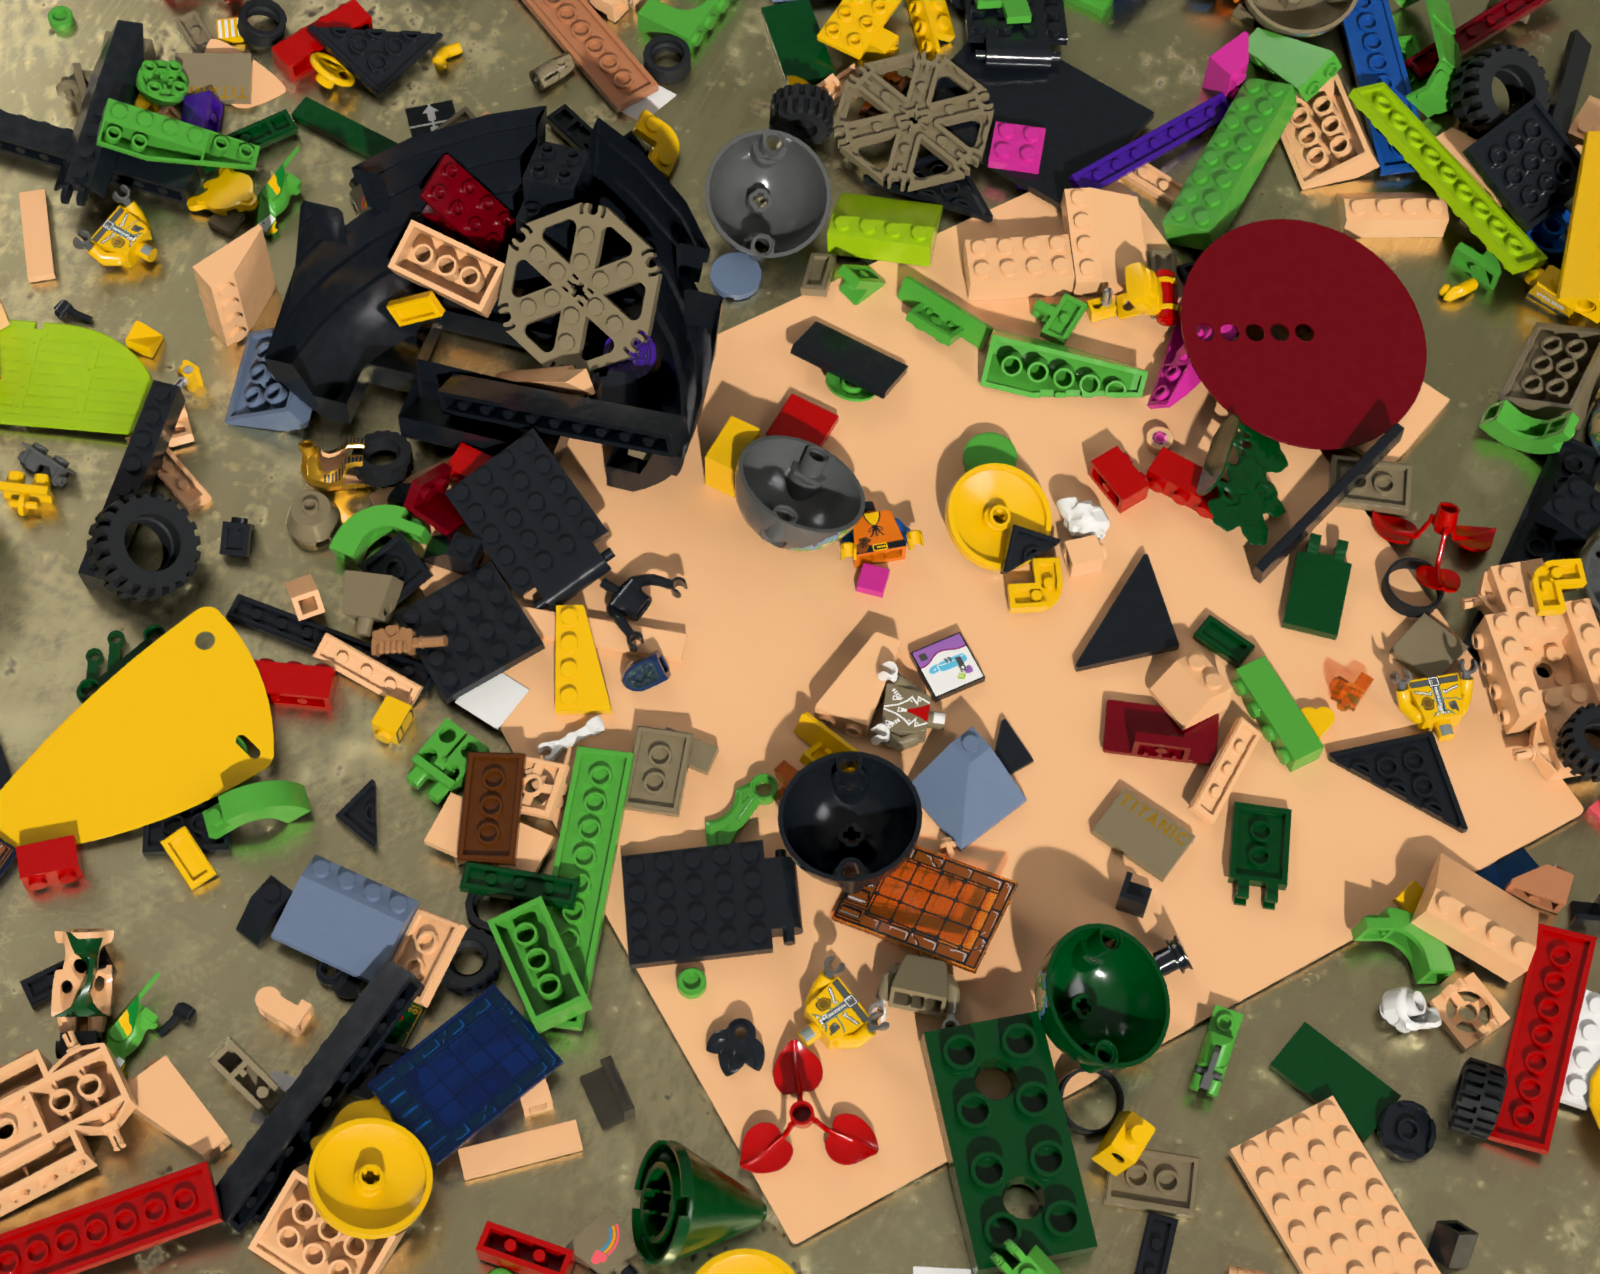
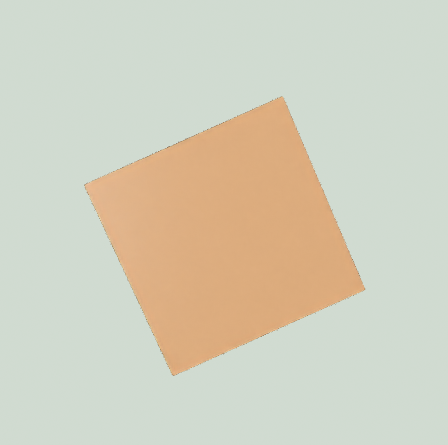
M1121 179L1101 189L1132 195ZM1027 192L990 209L993 215L992 222L972 217L937 233L930 267L886 261H876L868 265L886 283L858 305H854L840 292L839 288L844 280L841 277L830 283L827 297L802 295L717 334L716 355L712 363L701 416L688 447L682 469L677 476L671 475L656 485L634 492L607 486L606 464L614 446L569 438L559 464L609 532L608 535L594 545L600 553L610 547L616 556L607 562L611 567L609 572L563 605H584L587 617L613 621L606 611V606L613 595L600 587V583L604 578L621 586L633 575L656 574L671 580L676 577H682L686 580L688 589L682 586L675 587L681 593L680 598L674 597L671 590L660 586H643L642 590L652 597L650 606L637 621L627 616L624 617L631 625L687 634L682 663L666 660L671 673L668 680L644 691H631L623 685L621 681L622 674L628 665L643 658V656L596 649L612 714L556 715V642L542 640L545 649L503 672L529 689V691L499 729L513 753H525L526 756L543 759L545 756L550 755L552 751L545 750L539 754L537 748L541 743L560 740L566 737L568 733L575 732L586 726V723L591 718L600 716L604 722V732L596 736L590 735L577 742L575 746L564 749L554 760V762L564 763L570 767L565 781L568 791L577 746L632 753L637 726L666 729L668 727L680 732L693 733L694 738L719 748V752L708 775L688 768L679 817L631 810L624 811L605 916L629 957L622 856L707 846L706 821L715 820L725 815L734 803L735 790L750 783L759 774H769L776 779L778 783V796L773 803L758 806L737 835L734 843L763 840L765 858L775 857V851L778 849L786 850L779 832V804L783 792L791 779L805 767L799 761L802 754L812 747L794 733L801 714L807 711L814 716L817 702L875 632L902 640L901 654L896 664L898 672L924 691L925 694L931 696L910 658V653L960 632L985 675V681L937 702H934L932 697L930 698L929 711L946 713L944 730L927 728L925 742L904 751H897L883 744H872L871 738L877 734L871 732V730L866 738L863 736H851L845 730L836 727L829 728L859 752L877 755L899 767L910 778L911 782L950 743L971 727L995 751L1001 721L1004 719L1009 723L1034 760L1033 763L1011 775L1027 801L961 852L957 847L953 849L956 863L1016 884L975 969L936 954L935 960L944 961L947 964V973L953 976L960 988L959 1014H956L955 1019L960 1025L1037 1011L1035 1005L1036 977L1051 947L1076 927L1101 923L1126 931L1143 944L1152 956V953L1168 946L1165 941L1166 939L1171 941L1174 939V935H1176L1193 969H1186L1184 974L1178 969L1163 976L1170 998V1019L1166 1036L1162 1042L1164 1044L1211 1018L1215 1005L1229 1008L1352 941L1351 930L1363 917L1368 915L1378 916L1387 907L1399 909L1392 900L1411 881L1416 880L1424 889L1437 856L1440 853L1476 873L1575 819L1583 813L1584 809L1563 779L1547 781L1535 763L1530 761V758L1517 761L1513 759V749L1529 745V733L1523 731L1506 734L1504 726L1498 721V709L1495 700H1492L1490 697L1487 677L1482 673L1479 665L1476 672L1471 674L1473 678V693L1468 711L1462 716L1459 724L1452 727L1455 737L1449 741L1440 742L1438 741L1436 731L1429 730L1433 732L1468 829L1465 833L1449 827L1328 760L1327 756L1330 752L1429 731H1420L1417 725L1406 718L1398 709L1395 692L1397 684L1391 682L1390 674L1393 671L1397 672L1398 678L1401 680L1403 677L1401 669L1404 668L1410 671L1411 680L1422 678L1393 657L1389 651L1419 618L1407 617L1397 613L1384 600L1381 592L1382 579L1388 568L1400 558L1387 540L1376 533L1372 520L1365 510L1336 506L1311 532L1322 535L1318 549L1320 553L1333 555L1338 539L1349 542L1344 562L1351 563L1352 566L1336 640L1281 627L1296 555L1298 551L1306 552L1310 534L1261 583H1258L1253 578L1255 565L1328 492L1330 463L1320 450L1295 447L1279 442L1281 451L1285 454L1288 461V467L1279 473L1268 472L1266 477L1268 481L1275 485L1278 492L1277 498L1282 502L1286 513L1276 518L1267 513L1263 514L1265 524L1269 530L1267 543L1262 546L1259 544H1249V541L1242 533L1241 527L1238 526L1227 532L1213 523V520L1201 517L1191 508L1179 505L1172 498L1162 493L1154 492L1150 488L1148 489L1146 499L1121 514L1117 511L1088 475L1090 463L1093 459L1118 446L1123 453L1125 452L1130 456L1134 467L1146 476L1149 467L1158 455L1152 453L1146 447L1147 433L1150 429L1160 426L1170 430L1173 435V443L1170 449L1172 452L1204 467L1215 433L1222 423L1231 416L1209 393L1202 381L1170 408L1150 409L1147 406L1175 325L1162 326L1157 323L1156 319H1151V315H1137L1121 320L1118 317L1117 308L1115 317L1091 323L1085 312L1064 346L1149 371L1142 397L1030 398L980 385L992 334L987 346L983 350L962 337L948 347L936 341L934 337L926 332L918 330L913 324L905 320L908 311L913 309V307L900 300L897 295L904 278L911 276L992 326L993 329L1048 341L1040 337L1044 325L1041 323V320L1031 315L1032 309L1038 299L1049 305L1052 303L1058 305L1063 296L968 301L963 265L965 240L1064 234L1062 211L1036 195ZM1139 205L1147 267L1150 269V249L1172 250V248ZM1176 255L1177 266L1182 265L1183 263ZM1177 274L1178 306L1180 307L1184 285ZM1113 294V295H1112L1116 306H1117L1116 297H1117V295H1120V294ZM1103 295L1075 296L1076 299L1084 303L1087 300L1103 297ZM1127 300L1123 308L1126 311H1130L1134 306ZM817 321L907 365L908 369L907 373L884 399L875 395L868 401L853 402L842 399L829 390L825 381L827 371L790 352L795 342ZM791 394H795L839 416L838 423L822 448L835 455L853 472L863 489L865 502L873 501L877 511L890 510L894 518H899L911 530H920L923 534L924 546L914 544V549L909 550L906 543L905 559L874 564V566L890 569L883 598L856 591L862 567L854 568L853 557L848 556L844 557V560H840L839 544L841 539L830 546L813 551H794L776 547L763 540L747 524L739 510L736 496L733 498L705 484V456L731 415L759 428L760 438L766 436V432ZM1238 428L1236 437L1241 434L1239 428ZM991 432L1009 439L1017 452L1016 468L1027 473L1039 484L1049 502L1052 515L1050 536L1060 539V543L1036 558L1060 557L1063 588L1058 602L1046 611L1011 614L1009 612L1007 586L1008 584L1034 583L1032 561L1004 575L1000 574V571L987 570L966 559L957 550L948 534L945 523L947 497L953 485L965 474L963 465L965 445L978 434ZM1244 432L1243 436L1249 437V435ZM1242 440L1243 443H1239L1244 448L1251 447L1249 441ZM1233 446L1228 462L1236 464L1239 455ZM1239 449L1240 453L1245 456L1244 451ZM452 456L410 475L402 483H412V480L442 463L448 464ZM1226 467L1222 478L1229 481L1228 469ZM449 484V486H448V488L446 489V491L449 490V489H450L451 487H453V486H452L451 484ZM396 486L381 488L371 493L369 496L371 504L373 506L388 505L387 498ZM1067 497H1076L1079 503L1091 500L1094 505H1098L1105 510L1110 520V527L1105 533L1106 536L1099 541V544H1104L1107 555L1101 571L1072 578L1069 577L1062 557V551L1065 541L1077 538L1071 536L1068 529L1063 525L1064 519L1056 507L1058 500ZM411 515L412 518L425 523L426 529L432 536L427 546L409 539L418 554L423 558L433 536L442 535L443 533L436 531L434 527L421 518ZM467 524L454 531L476 538ZM485 550L480 566L492 561ZM1148 554L1179 643L1178 650L1076 672L1075 665L1143 555ZM492 561L521 609L523 607L537 609L533 604L534 601L541 597L537 589L533 588L519 598ZM426 563L433 576L419 588L424 597H427L464 575ZM1398 569L1389 574L1390 587L1401 601L1417 607L1433 604L1408 569ZM546 606L544 609H542L552 611L549 606ZM1437 608L1428 615L1457 637ZM1209 615L1255 645L1254 651L1241 667L1265 656L1300 710L1304 707H1312L1314 709L1328 707L1335 714L1333 725L1320 738L1324 748L1319 759L1292 772L1288 770L1286 765H1282L1276 756V749L1262 735L1215 823L1211 825L1205 823L1188 809L1210 768L1209 765L1111 754L1102 751L1107 701L1116 700L1161 706L1149 693V690L1176 660L1200 650L1232 686V679L1237 668L1193 639L1194 633ZM1467 650L1460 658L1465 660V670L1470 669L1471 659H1474ZM1458 661L1446 674L1458 673L1459 677L1462 676V672L1457 667ZM645 666L641 672V676L645 679L652 677V671L648 666ZM635 669L629 673L628 677L635 674ZM1232 689L1228 708L1218 713L1217 753L1236 718L1243 717L1261 732V726L1256 719L1250 717L1242 697L1237 696ZM885 694L871 729L877 724L882 723ZM533 768L526 770L525 775L532 774ZM543 769L541 775L543 782L554 785L551 773ZM529 780L534 791L539 788V780ZM767 783L759 784L756 788V792L760 795H768L772 791V787ZM1124 788L1196 836L1163 882L1091 834L1092 829ZM546 793L538 795L542 804L550 797V794ZM563 795L564 807L556 808L552 823L559 835L567 801L566 795ZM1234 802L1292 809L1287 887L1285 891L1278 890V902L1275 903V910L1263 909L1265 888L1249 886V898L1246 899V906L1234 905L1236 884L1228 883ZM922 808V825L915 848L942 857L945 860L947 859L945 851L939 852V846L941 845V839L947 836ZM905 861L890 876L908 882L917 866ZM797 864L803 933L795 935L794 945H784L783 936L773 937V953L636 969L740 1154L744 1137L754 1125L758 1123H772L779 1128L782 1134L791 1121L789 1111L791 1106L797 1102V1092L790 1095L782 1094L774 1083L773 1071L779 1054L793 1039L799 1041L805 1048L815 1054L822 1064L823 1078L819 1086L811 1092L802 1091L803 1101H807L812 1105L815 1117L832 1129L836 1116L845 1113L853 1114L864 1120L875 1134L879 1147L876 1155L857 1164L841 1165L834 1162L826 1152L825 1141L830 1134L815 1124L805 1129L794 1127L785 1138L793 1147V1155L789 1163L779 1171L759 1174L751 1172L788 1239L793 1244L804 1241L947 1162L920 1045L923 1032L939 1030L947 1018V1013H944L942 1018L889 1007V1001H886L887 1018L884 1022H889V1028L885 1031L876 1030V1035L860 1048L838 1049L835 1047L827 1049L820 1039L806 1047L799 1039L797 1032L808 1025L804 1019V1002L811 985L821 971L825 970L824 962L828 957L836 956L832 962V967L835 970L840 963L845 964L844 971L834 974V979L839 976L869 1014V1007L873 1003H877L878 998L875 996L883 973L896 963H902L905 955L918 956L919 951L922 949L834 917V913L845 892L839 887L828 885L813 878ZM921 864L922 866L931 868V869H933V870H936V871H939V872L941 871V870H938V869L929 867V866H927V865ZM920 866L911 882L922 888L933 890L940 875L935 871ZM1127 871L1133 873L1131 882L1152 888L1143 918L1115 909ZM942 875L934 891L952 899L957 897L954 890H949L953 879ZM887 877L879 890V894L900 900L907 887V883ZM883 880L880 881L876 891H878ZM967 880V882H969V883L975 884V885L980 886V887H983V888H987V887H984V886H982V885H979V884H976V883H973V882ZM967 883L966 891L959 894L957 899L963 903L979 907L986 891ZM910 885L902 902L922 909L930 896V892ZM988 892L981 905V909L989 912L998 894ZM875 894L873 895V897H872V899H871V901H870V903H869V905H868V907H867L866 910L869 909V907H870V905H871V903H872V901H873V899H874V897H875ZM932 894L925 910L945 918L954 902L943 896ZM878 895L869 911L886 919H891L898 903ZM956 902L948 918L957 923L970 926L977 910ZM900 904L893 917V921L913 928L921 911ZM978 911L972 928L980 931L988 913ZM924 912L916 925V930L937 936L944 923V919ZM868 914V915H870V916H872V917H875V918L880 919L881 921L883 920V921L888 922V921L885 920V919H882V918H879V917H877V916ZM946 921L939 938L956 945H961L968 929L959 924ZM893 922L891 923V924L897 925V926H899V927H902V928H905V929L911 931V929H909V928H906V927H904V926L895 924V923H893ZM972 929L969 930L962 944L963 947L971 950L979 932ZM915 931V933L934 939L933 937ZM937 940V941H939V942H942V943H945V944H948V945H950V946H953V947L958 948V947L955 946V945L949 944V943L944 942V941H941V940ZM690 967L700 969L706 976V990L700 997L695 999L683 997L677 988L678 975L682 970ZM876 1009L874 1011L883 1013L881 1009ZM881 1017L878 1019V1026L881 1024ZM744 1018L754 1025L756 1030L755 1038L764 1046V1064L761 1070L757 1071L745 1063L738 1072L727 1077L722 1072L719 1064L720 1054L707 1052V1043L714 1032L727 1029L728 1025L735 1019ZM946 1024L945 1028L954 1026L952 1024ZM738 1028L735 1032L736 1037L739 1039L746 1036V1029ZM1046 1035L1059 1086L1069 1073L1082 1067L1078 1062L1061 1052ZM996 1068L982 1069L975 1080L978 1091L992 1100L1004 1099L1012 1087L1008 1076ZM1087 1072L1075 1074L1068 1081L1064 1089L1063 1098L1103 1076Z

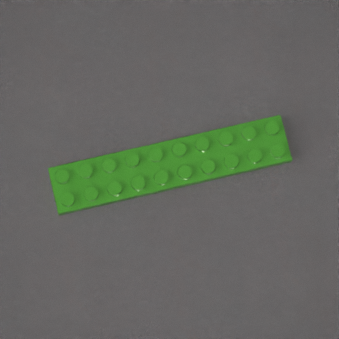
M577 746L552 875L578 879L581 885L575 910L551 906L546 907L589 998L635 756L634 753ZM525 1007L523 1020L526 1024L533 1025ZM586 1012L553 1028L582 1031Z

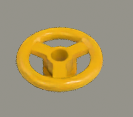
M323 52L311 54L310 63L318 72L315 79L319 84L328 89H332L335 84L341 87H351L354 85L355 77L333 56ZM339 73H343L347 80L342 79Z

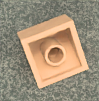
M1197 650L1176 660L1150 688L1149 693L1183 731L1226 710L1233 687L1202 652Z

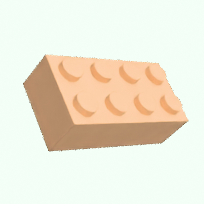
M411 219L388 268L396 275L425 289L432 290L434 293L488 318L500 295L505 264Z
M1069 234L965 240L963 265L968 301L1063 296L1065 293L1072 295L1075 274Z

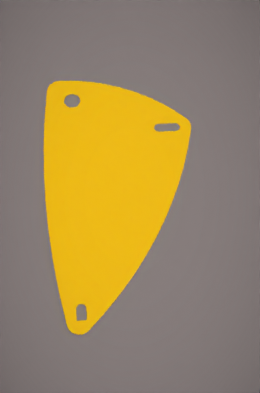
M206 606L197 609L133 658L77 708L0 790V840L15 848L13 854H16L17 846L74 835L78 844L152 824L226 792L263 771L272 763L274 757L273 723L264 683L243 640L216 608ZM201 632H210L214 635L215 643L210 649L202 650L196 646L195 639ZM239 735L246 736L260 750L258 758H251L236 743V738Z

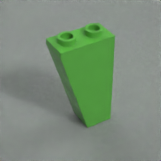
M1257 28L1249 36V60L1278 82L1292 84L1295 95L1306 103L1342 67L1337 56L1331 50L1261 28Z

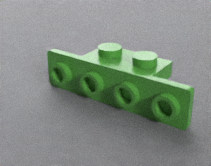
M911 276L904 278L897 297L913 307V309L908 311L906 321L948 347L961 337L981 350L987 346L993 331L992 326Z

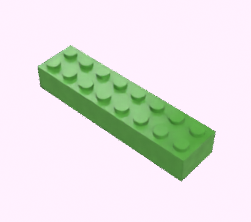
M1246 77L1162 222L1169 244L1204 251L1215 240L1226 233L1298 107L1292 84Z

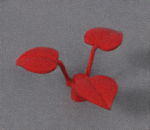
M1450 502L1439 503L1436 514H1430L1429 519L1419 530L1412 522L1402 518L1382 515L1374 510L1371 516L1372 525L1376 533L1383 539L1396 544H1408L1411 538L1418 539L1432 523L1433 530L1437 534L1442 535L1435 567L1420 566L1415 572V577L1422 585L1434 590H1443L1447 593H1455L1461 585L1460 577L1455 571L1440 569L1447 535L1466 550L1485 552L1491 548L1496 533V528L1456 525L1460 509Z
M796 1039L791 1040L779 1054L773 1071L774 1083L782 1094L790 1095L797 1092V1102L791 1106L789 1111L791 1121L782 1134L779 1128L772 1123H758L751 1127L743 1140L739 1162L740 1167L749 1172L759 1174L779 1171L789 1163L793 1155V1147L785 1138L794 1127L805 1129L812 1124L817 1125L823 1131L830 1134L825 1141V1149L829 1157L838 1164L853 1165L876 1155L879 1151L876 1136L869 1125L860 1117L848 1113L839 1114L835 1117L831 1129L815 1117L812 1105L807 1101H803L802 1091L811 1092L819 1086L823 1078V1068L815 1054Z

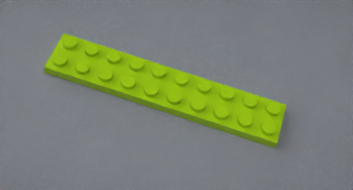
M1385 82L1352 89L1348 97L1354 102L1355 107L1367 116L1371 124L1386 137L1388 143L1403 155V159L1415 168L1421 179L1426 181L1435 190L1436 195L1451 207L1452 212L1463 220L1469 227L1470 232L1485 244L1486 249L1499 259L1508 272L1514 275L1544 265L1548 257Z

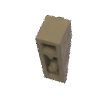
M230 1035L208 1056V1061L265 1117L273 1111L282 1099L285 1091Z

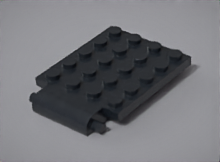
M963 0L967 43H983V50H975V60H984L985 68L1050 69L1051 62H1060L1061 52H1052L1051 45H1067L1068 41L1063 0H1027L1032 14L1031 23L1006 24L1002 8L977 9L975 0Z
M534 428L444 492L474 536L482 540V547L516 595L521 598L533 588L537 589L541 595L540 598L533 602L537 609L542 610L549 606L554 612L556 605L565 604L611 570L607 562L616 555L610 547L600 553L594 545L609 534L608 530Z
M763 840L622 856L629 965L631 969L773 953V937L783 936L784 945L790 946L795 944V935L803 933L797 866L792 858L787 856L785 849L776 850L775 857L765 858Z

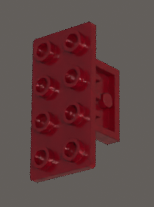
M448 154L442 155L419 195L428 204L421 214L443 234L464 245H473L481 253L491 258H495L516 222V217Z
M1108 700L1106 703L1102 751L1111 754L1211 766L1217 755L1219 714L1217 713L1182 731L1161 706Z

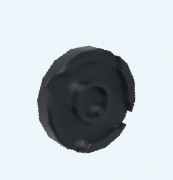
M1401 1100L1388 1105L1380 1113L1376 1123L1377 1137L1381 1147L1389 1156L1400 1161H1413L1423 1157L1433 1148L1436 1140V1125L1424 1106L1414 1101Z

